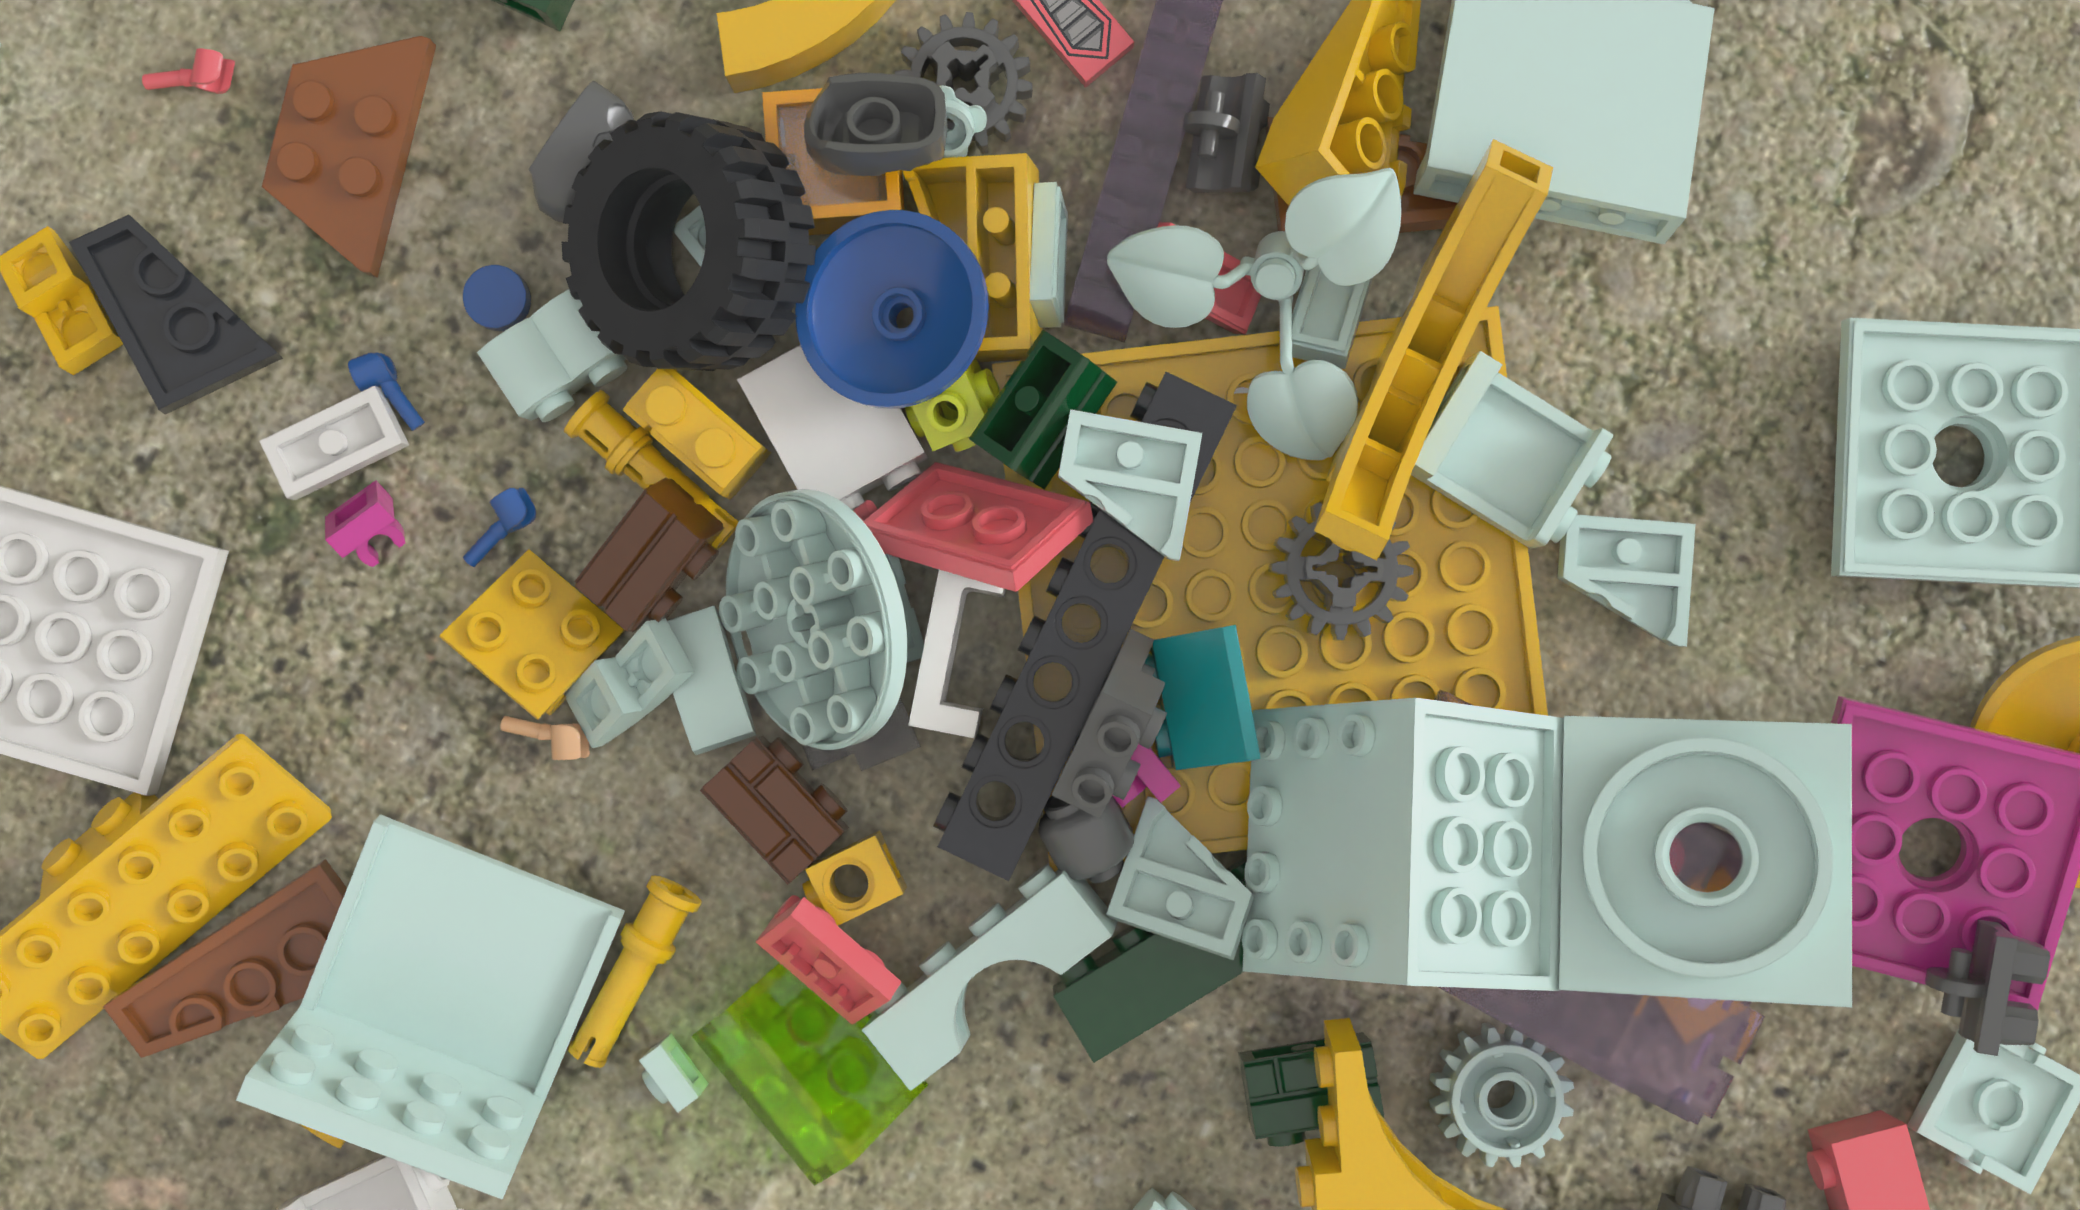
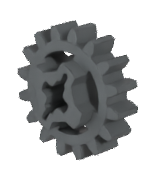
M966 12L962 27H953L951 20L945 14L940 16L941 32L933 35L923 26L917 29L921 48L917 50L913 47L904 46L901 50L903 61L911 69L895 71V74L923 78L930 64L934 69V74L937 76L936 84L938 86H949L953 90L952 80L959 76L965 82L971 81L974 78L975 91L969 94L966 89L961 87L954 92L956 98L967 105L981 106L987 115L986 127L981 132L974 133L971 140L975 141L979 151L984 154L988 152V136L995 134L1004 142L1011 139L1010 129L1007 124L1008 119L1023 123L1026 119V108L1017 99L1025 100L1032 98L1033 83L1018 78L1025 76L1031 71L1029 57L1013 58L1019 48V39L1013 34L1000 41L998 39L999 24L997 20L992 18L984 29L981 30L975 27L973 12ZM970 46L978 49L976 51L956 50L954 47ZM1004 71L1007 87L1003 100L999 105L991 92V85L999 80V74ZM947 119V128L952 129L955 124L949 121L951 119Z
M1316 503L1310 506L1312 523L1308 524L1298 516L1293 517L1288 523L1296 535L1294 539L1279 537L1273 544L1279 551L1286 554L1284 561L1269 565L1268 572L1284 575L1285 581L1284 585L1279 586L1272 592L1274 598L1291 597L1294 604L1289 608L1286 617L1291 621L1302 617L1304 614L1309 616L1307 633L1311 635H1317L1325 624H1329L1333 640H1344L1348 625L1352 624L1360 637L1368 636L1371 634L1370 617L1373 616L1382 623H1390L1394 618L1386 606L1389 600L1403 602L1409 596L1403 589L1396 586L1398 578L1413 575L1414 568L1398 564L1397 555L1405 552L1410 547L1408 541L1391 543L1389 539L1380 554V558L1376 561L1357 551L1344 550L1326 537L1325 547L1315 556L1301 557L1304 546L1317 533L1314 529L1322 503ZM1339 553H1343L1345 564L1354 565V568L1367 569L1368 572L1344 579L1341 588L1338 587L1337 576L1326 575V571H1314L1312 567H1320L1326 565V563L1336 561ZM1300 581L1312 582L1324 595V607H1326V610L1318 607L1308 598ZM1368 583H1380L1374 597L1365 606L1353 612V606H1356V594Z

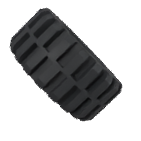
M658 111L644 114L637 121L630 119L610 133L613 141L603 139L590 153L588 158L592 162L588 169L582 168L578 172L571 187L577 191L573 205L568 204L565 207L563 223L569 224L568 242H562V260L570 264L571 276L566 278L570 294L575 300H580L583 305L578 312L591 331H599L597 337L604 346L614 354L623 355L628 362L642 367L715 371L716 369L730 370L744 366L750 358H759L774 346L776 341L772 335H784L797 317L792 312L795 304L805 301L811 284L804 280L807 266L815 264L816 246L809 245L808 229L815 228L811 207L802 204L801 196L806 191L797 171L786 169L789 161L786 155L774 143L765 142L761 133L748 127L680 112L672 114ZM695 194L704 217L706 244L698 276L691 288L684 294L678 284L673 268L672 238L675 224L682 208L690 197Z

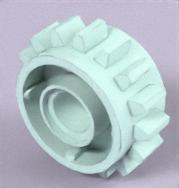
M1489 1022L1482 1023L1481 1035L1471 1038L1464 1031L1460 1032L1458 1038L1461 1045L1454 1052L1442 1049L1439 1053L1446 1062L1442 1073L1430 1074L1429 1080L1440 1088V1095L1429 1100L1430 1107L1435 1113L1448 1115L1438 1125L1439 1129L1446 1138L1455 1137L1460 1134L1456 1148L1466 1157L1470 1156L1478 1148L1480 1159L1488 1167H1493L1498 1157H1505L1514 1168L1520 1167L1521 1156L1533 1153L1541 1159L1545 1156L1543 1145L1550 1138L1561 1141L1564 1137L1558 1128L1561 1118L1573 1116L1574 1109L1564 1102V1093L1574 1089L1573 1082L1566 1076L1557 1075L1556 1073L1564 1065L1565 1061L1555 1051L1542 1055L1547 1041L1535 1032L1523 1042V1030L1513 1023L1507 1025L1504 1034H1498L1496 1028ZM1504 1080L1513 1081L1515 1089L1512 1100L1504 1107L1490 1108L1487 1097L1492 1086Z

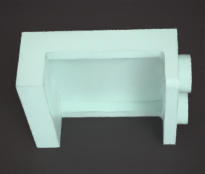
M1479 351L1466 360L1443 397L1411 475L1530 549L1545 546L1549 540L1557 543L1566 534L1577 515V510L1571 507V504L1583 485L1591 488L1606 470L1611 460V455L1605 452V449L1613 438V434L1604 428L1597 430L1587 428L1498 373L1503 364Z

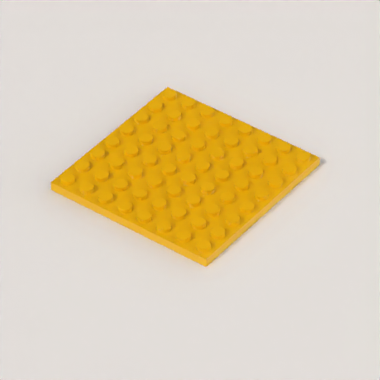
M1499 306L1486 308L1448 389L1466 360L1479 351L1503 364L1498 373L1507 378ZM1402 317L1359 322L1346 368L1342 369L1354 383L1358 397V408L1370 388L1379 357ZM1280 331L1081 353L1118 382L1096 414L1137 421L1131 418L1130 415L1146 382L1158 387L1165 372L1171 373L1237 405L1190 502L1180 560L1173 561L1164 557L1131 625V629L1155 640L1236 625L1252 714L1253 710L1423 698L1548 716L1528 547L1412 475L1408 481L1395 518L1396 524L1389 537L1391 543L1408 541L1410 547L1405 552L1397 555L1398 564L1414 568L1413 575L1397 579L1396 586L1403 589L1409 595L1407 600L1403 602L1389 600L1386 604L1394 619L1390 623H1382L1372 616L1369 618L1371 624L1370 635L1360 637L1353 625L1349 624L1345 639L1333 640L1329 624H1325L1317 635H1311L1307 633L1309 616L1304 614L1302 617L1291 621L1286 617L1289 608L1294 604L1290 596L1274 598L1272 593L1279 586L1285 584L1284 575L1268 572L1269 565L1284 561L1286 554L1279 551L1273 544L1279 537L1294 539L1296 535L1288 523L1293 517L1298 516L1308 524L1313 522L1310 506L1319 502L1323 504L1330 483L1326 481L1334 454L1332 457H1327L1324 460H1306L1289 456L1277 450L1255 430L1247 410L1248 393H1234L1236 388H1249L1251 381L1260 373L1282 371L1280 364ZM1292 357L1294 368L1307 361ZM1025 360L992 364L993 375L1000 391L1020 362ZM1003 464L1005 480L1042 489ZM1059 469L1045 488L1046 491L1089 502L1088 499L1058 478ZM1319 533L1312 536L1304 546L1300 556H1315L1325 547L1326 536ZM1077 536L1018 590L1023 637L1034 615L1046 621L1057 597L1046 592L1048 585L1062 557L1072 562L1075 561L1085 540L1084 538ZM1100 548L1092 555L1090 560L1093 575L1104 583L1118 582L1126 575L1128 568L1127 559L1117 548ZM1339 553L1336 561L1326 563V565L1320 567H1312L1314 571H1326V575L1337 576L1338 587L1341 588L1344 579L1368 572L1367 569L1354 568V565L1345 564L1343 553ZM1300 581L1308 598L1318 607L1326 610V607H1324V595L1312 582ZM1368 583L1356 594V606H1353V612L1365 606L1374 597L1380 583ZM1074 605L1064 613L1062 628L1069 639L1080 643L1088 642L1097 635L1100 628V620L1098 614L1087 605ZM1051 662L1042 665L1034 676L1036 692L1042 698L1049 701H1057L1064 698L1072 686V677L1069 670L1059 663ZM1158 700L1156 705L1159 709H1161L1160 700ZM1033 724L1036 753L1038 754L1043 748L1044 737L1041 730ZM1154 740L1151 749L1158 757ZM1170 756L1159 758L1181 785L1180 788L1161 802L1167 811L1211 853L1247 850L1249 821L1247 803L1250 795L1251 761L1175 770L1172 767ZM1148 787L1124 807H1121L1134 834L1147 797L1157 799ZM1048 852L1049 865L1056 872L1058 868Z

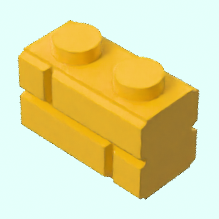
M657 368L623 408L627 415L642 428L651 432L650 435L712 489L729 500L739 492L771 454L767 448L676 369Z

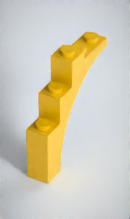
M1493 139L1424 263L1413 298L1379 357L1370 388L1358 408L1356 419L1345 439L1335 451L1326 481L1330 483L1314 531L1328 537L1338 547L1347 551H1357L1377 561L1389 541L1401 500L1431 424L1500 280L1548 195L1553 172L1552 166Z
M1350 1018L1323 1020L1325 1046L1314 1047V1062L1319 1088L1328 1087L1329 1105L1318 1106V1124L1321 1138L1305 1139L1306 1166L1295 1167L1300 1207L1311 1206L1312 1210H1506L1476 1199L1435 1175L1398 1140L1374 1105L1369 1093L1362 1050Z

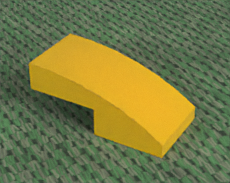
M47 226L0 255V273L18 308L35 319L59 368L74 376L123 345L86 273L55 230Z

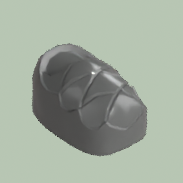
M852 73L829 77L806 114L804 138L807 153L821 169L838 175L880 176L891 171H911L916 167L941 160L944 156L948 129L945 94L941 87L933 81L913 76L883 73Z
M592 81L579 95L529 168L532 174L534 196L540 211L555 221L563 222L566 205H573L577 191L571 187L578 172L582 168L588 169L592 162L588 158L590 153L603 139L613 141L610 133L630 119L634 120L633 112L625 103L596 81Z

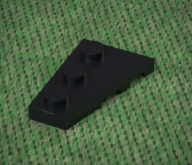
M129 214L69 242L158 410L165 415L283 359Z

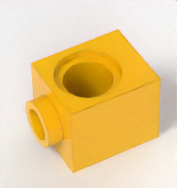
M880 830L811 863L805 869L810 880L802 883L807 900L814 906L828 912L835 920L837 926L904 894L907 888ZM851 864L861 868L868 878L867 892L859 897L843 895L835 885V872L838 867Z

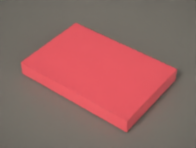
M935 462L863 522L870 529L885 554L1017 592L1093 522L1091 504L1085 500Z

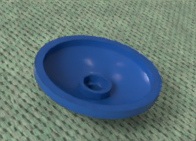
M885 210L853 219L833 232L815 251V264L807 266L804 281L811 284L805 301L803 303H796L795 315L797 316L796 328L801 348L807 361L819 378L831 389L854 402L875 408L894 409L928 401L944 392L963 375L974 360L983 341L988 321L989 303L986 281L978 260L968 245L955 232L938 220L924 214L906 210ZM905 308H912L913 320L910 325L905 328H898L896 319L899 312Z

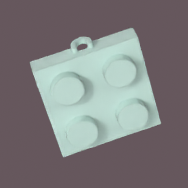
M1957 1031L1907 1127L1954 1152L1956 1156L1953 1160L1979 1174L1985 1169L2031 1195L2080 1103V1075L2046 1057L2044 1054L2047 1049L2037 1043L2033 1045L2000 1044L1998 1056L1977 1053L1973 1049L1974 1042L1962 1037Z

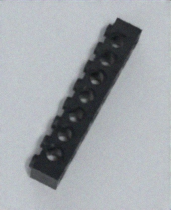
M1165 372L1158 387L1146 382L1130 417L1143 423L1202 433L1191 495L1192 500L1237 405L1171 373ZM1092 502L1090 504L1093 522L1078 535L1085 540L1075 561L1072 562L1062 557L1046 590L1047 593L1057 597L1046 621L1034 615L1018 648V651L1029 656L1018 679L1007 674L1005 675L990 706V710L1001 714L990 738L980 733L976 735L961 768L973 774L962 796L949 792L933 827L944 832L937 846L938 848L1007 881L1010 880L1164 559L1162 554ZM1114 547L1125 555L1128 568L1122 580L1115 583H1104L1093 575L1090 560L1098 549ZM1074 605H1087L1098 614L1100 620L1099 631L1088 642H1075L1069 639L1063 631L1062 617ZM1051 662L1065 666L1072 677V686L1069 693L1057 701H1049L1042 698L1034 687L1036 671L1042 665ZM1020 722H1029L1036 725L1044 737L1042 750L1036 756L1029 759H1021L1014 756L1006 745L1008 730ZM989 782H1003L1013 790L1016 803L1008 814L1001 817H993L981 809L978 802V793Z

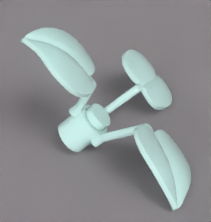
M1385 168L1361 174L1333 175L1306 185L1291 200L1286 212L1285 231H1277L1265 236L1258 244L1254 258L1243 257L1240 264L1225 275H1218L1224 261V251L1221 244L1207 232L1198 228L1179 225L1157 227L1127 237L1109 251L1107 264L1133 308L1145 319L1163 327L1181 328L1200 322L1213 309L1215 302L1214 288L1226 289L1245 275L1250 276L1253 287L1260 295L1268 299L1278 300L1280 305V364L1282 371L1263 372L1254 377L1250 383L1247 395L1248 414L1255 430L1277 450L1300 459L1324 460L1327 457L1333 456L1356 419L1358 411L1357 391L1347 373L1332 363L1322 360H1310L1294 368L1292 359L1293 294L1296 293L1301 285L1304 269L1311 270L1319 265L1323 274L1331 282L1340 286L1363 283L1373 278L1384 268L1394 251L1401 224V195L1397 176L1392 168Z

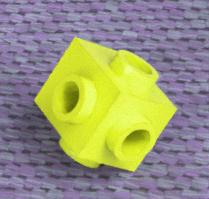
M974 358L963 375L948 389L928 401L905 407L912 429L919 437L926 436L932 451L952 444L955 452H959L976 445L969 437L1001 391L993 373L988 368L981 370L977 359Z

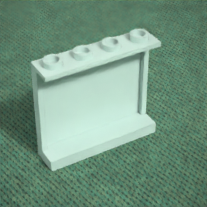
M1452 0L1427 150L1417 170L1413 194L1458 203L1490 143L1494 139L1553 167L1548 195L1536 214L1535 219L1665 244L1683 223L1687 215L1715 8L1693 4L1690 0Z

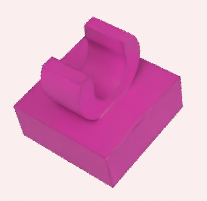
M377 480L325 516V540L342 559L356 549L359 559L364 564L370 567L379 563L378 552L369 544V540L375 535L381 534L390 537L399 548L406 544L404 529L394 517L393 498Z
M1138 744L1131 757L1132 760L1141 764L1137 775L1124 800L1114 795L1112 796L1121 807H1124L1148 787L1161 803L1180 788L1181 785L1151 748L1147 749Z

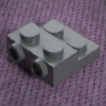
M1131 628L1052 792V796L1098 818H1101L1112 795L1122 800L1125 799L1141 765L1132 760L1131 757L1138 744L1147 749L1151 748L1167 712L1156 707L1165 682L1153 677L1155 668L1145 664L1154 639Z

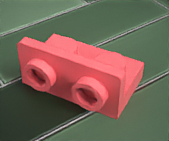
M792 895L788 898L756 940L759 946L852 1025L889 1002L902 982L885 967L883 961L875 953L861 947L836 925L835 920L828 912L814 906L805 897L800 899L798 896Z

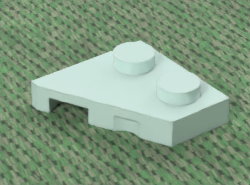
M1070 409L1058 478L1168 560L1179 561L1202 433Z
M1576 515L1572 525L1560 540L1557 579L1667 645L1687 647L1696 524Z
M1148 796L1134 834L1133 847L1124 862L1106 915L1110 919L1234 960L1254 901L1253 894L1218 862L1212 853L1194 835L1192 836L1157 799Z

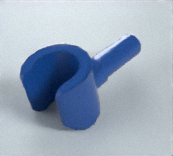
M378 352L367 353L348 362L350 374L361 392L372 386L381 387L385 397L389 399L411 431L418 429L425 423L401 391V387L396 381V368L390 357Z
M509 488L490 500L489 503L499 520L492 524L463 556V559L470 566L475 567L509 533L520 530L535 520L536 508L524 488H519L518 490Z

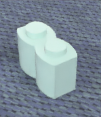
M569 289L550 300L531 317L496 336L477 352L518 416L530 421L538 417L542 422H548L557 418L574 405L575 401L571 396L584 385L592 382L595 387L603 386L619 377L627 369V365L624 362L626 358L623 355L614 354L598 339L599 331H591L578 312L583 305L580 300H575L571 296Z

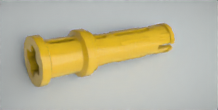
M599 390L593 394L568 421L564 428V433L570 438L579 436L606 460V470L611 474L616 473L618 476L625 474L644 490L664 478L673 479L694 498L696 504L704 506L723 523V531L712 543V546L717 550L722 547L735 532L739 521L725 509L721 508L688 476L661 455L662 453L651 445L653 442V438L650 436L651 432L641 426L636 428L609 404L610 396L605 391Z
M656 875L650 877L646 885L650 891L634 922L625 923L620 935L622 937L620 942L624 948L574 1040L568 1045V1052L579 1060L583 1052L589 1050L595 1038L596 1042L584 1062L589 1066L597 1068L605 1066L610 1051L657 964H665L667 960L672 959L676 951V947L673 945L675 937L689 912H697L702 903L696 894L670 879Z

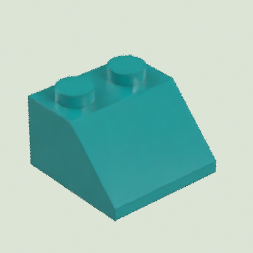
M1236 625L1155 639L1150 649L1151 654H1148L1145 664L1155 668L1153 677L1165 682L1159 700L1161 710L1167 712L1155 738L1158 757L1170 756L1172 767L1175 770L1261 759Z

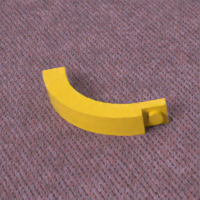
M770 0L747 8L716 13L725 77L734 93L767 87L796 77L828 61L853 44L880 20L896 0Z

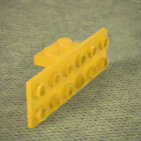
M244 734L235 735L160 799L155 795L146 796L133 792L124 800L117 797L109 801L94 817L91 828L75 841L70 838L63 840L49 852L41 866L43 876L39 899L0 931V1034L36 1059H44L104 1009L103 1006L107 1002L131 987L328 823L332 818L330 807Z

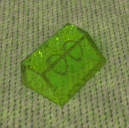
M779 962L692 1035V1038L814 1186L851 1165L929 1085L924 1080L911 1091L907 1088L862 1031L872 1017L871 1014H868L853 1025L850 1024Z

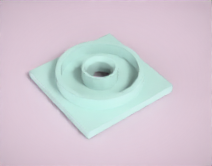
M1848 318L1841 321L1831 576L2080 588V329ZM1948 426H1959L1971 431L1979 439L1984 450V465L1980 475L1965 487H1955L1943 482L1933 467L1937 451L1934 438L1941 430Z
M1564 716L1559 990L1852 1008V724ZM1696 823H1711L1724 828L1734 837L1741 852V866L1731 884L1719 891L1700 892L1687 887L1676 877L1670 864V847L1675 836L1685 827Z

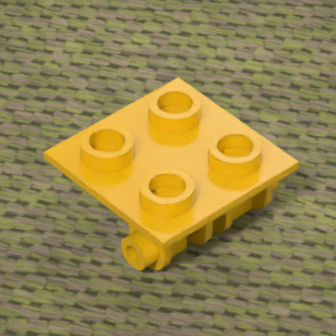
M528 549L453 621L439 637L538 720L545 712L549 716L552 715L566 699L564 693L625 630Z

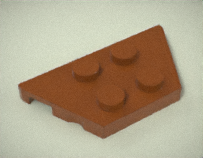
M423 36L293 64L261 186L360 271L377 278L436 49V44L430 38Z

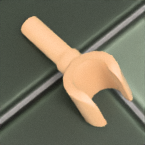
M504 716L501 721V731L538 740H551L552 760H573L587 758L590 755L589 742L579 723L540 724L509 716Z

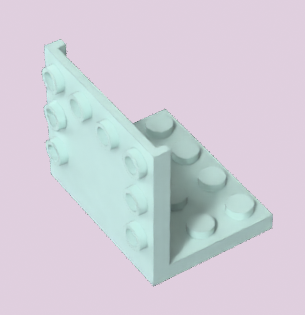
M1423 698L1253 710L1261 759L1251 761L1250 795L1247 803L1249 821L1245 881L1246 888L1254 896V901L1242 933L1244 972L1407 986L1559 991L1564 718Z
M380 814L372 824L300 1007L245 1076L236 1101L503 1199L625 910Z

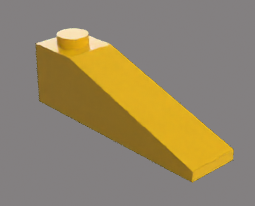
M1351 0L1273 118L1255 168L1288 206L1293 197L1302 188L1318 179L1333 175L1368 173L1385 168H1392L1395 171L1402 197L1406 185L1407 164L1397 160L1400 131L1410 129L1412 109L1405 104L1403 105L1405 73L1415 70L1421 0Z

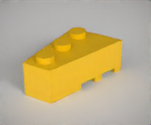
M1027 153L942 158L928 165L916 167L911 171H903L904 177L910 185L919 213L938 220L955 232L971 249L982 269L988 291L989 310L985 335L975 358L980 362L1026 360L1028 350L1042 331L1030 302L1034 183H1039L1038 168Z

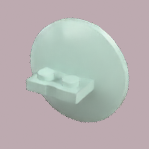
M810 489L777 493L760 501L744 519L738 522L727 567L726 596L720 601L719 616L722 625L731 634L738 659L736 671L741 688L748 694H754L773 721L800 744L822 750H835L868 740L886 724L898 703L905 679L906 664L922 658L924 642L914 608H911L904 586L906 581L899 557L885 554L861 518L843 502L827 493ZM742 631L747 632L751 643L752 655L750 656L747 655L743 645Z

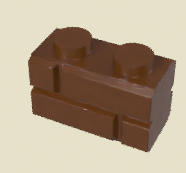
M664 478L645 488L574 581L576 583L575 587L597 606H603L605 608L604 612L625 631L633 633L646 621L656 620L659 623L662 619H667L683 600V596L676 589L688 575L693 581L696 580L718 556L719 551L712 546V543L723 531V523L704 506L696 504L694 498L673 479Z
M759 736L740 751L700 791L788 885L849 828L841 819L848 810L839 798L824 784L821 783L814 790L797 772L804 763L785 741L777 737L770 743L764 736Z

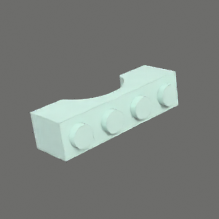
M1049 864L1043 866L1018 887L1024 897L1006 911H1004L999 903L985 911L968 927L974 936L956 950L949 941L943 944L919 965L924 975L907 988L901 982L891 1000L875 1010L874 1015L862 1031L910 1091L962 1051L971 1035L964 1007L966 989L971 978L978 972L998 962L1026 960L1041 964L1062 975L1113 935L1118 921L1110 919L1106 915L1108 907L1085 879L1074 880L1065 870L1054 872Z

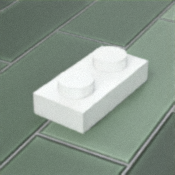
M372 386L259 441L286 498L292 500L306 496L409 446L388 399L385 397L382 389L377 386Z

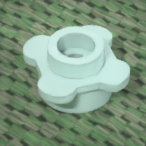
M942 85L940 87L945 94L947 119L953 120L955 124L952 129H947L943 157H966L972 136L976 132H981L986 127L987 115L981 106L967 105L956 98L955 92L951 87Z

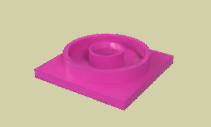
M1838 696L1831 723L1852 724V966L1925 984L1928 968H1948L1951 948H1962L1972 952L1977 921L1984 920L1998 922L2014 936L2036 942L2050 952L2048 978L2080 871V753ZM1938 818L1946 820L1956 828L1960 836L1961 851L1956 863L1945 873L1934 877H1921L1908 872L1902 865L1899 857L1904 832L1912 824L1923 819ZM2047 978L2042 985L2011 980L2008 1001L2028 1003L2038 1010Z

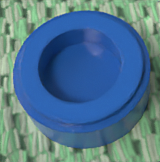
M488 265L476 270L466 281L463 289V304L468 315L476 323L489 330L505 331L526 318L531 307V293L524 279L513 270L501 265Z

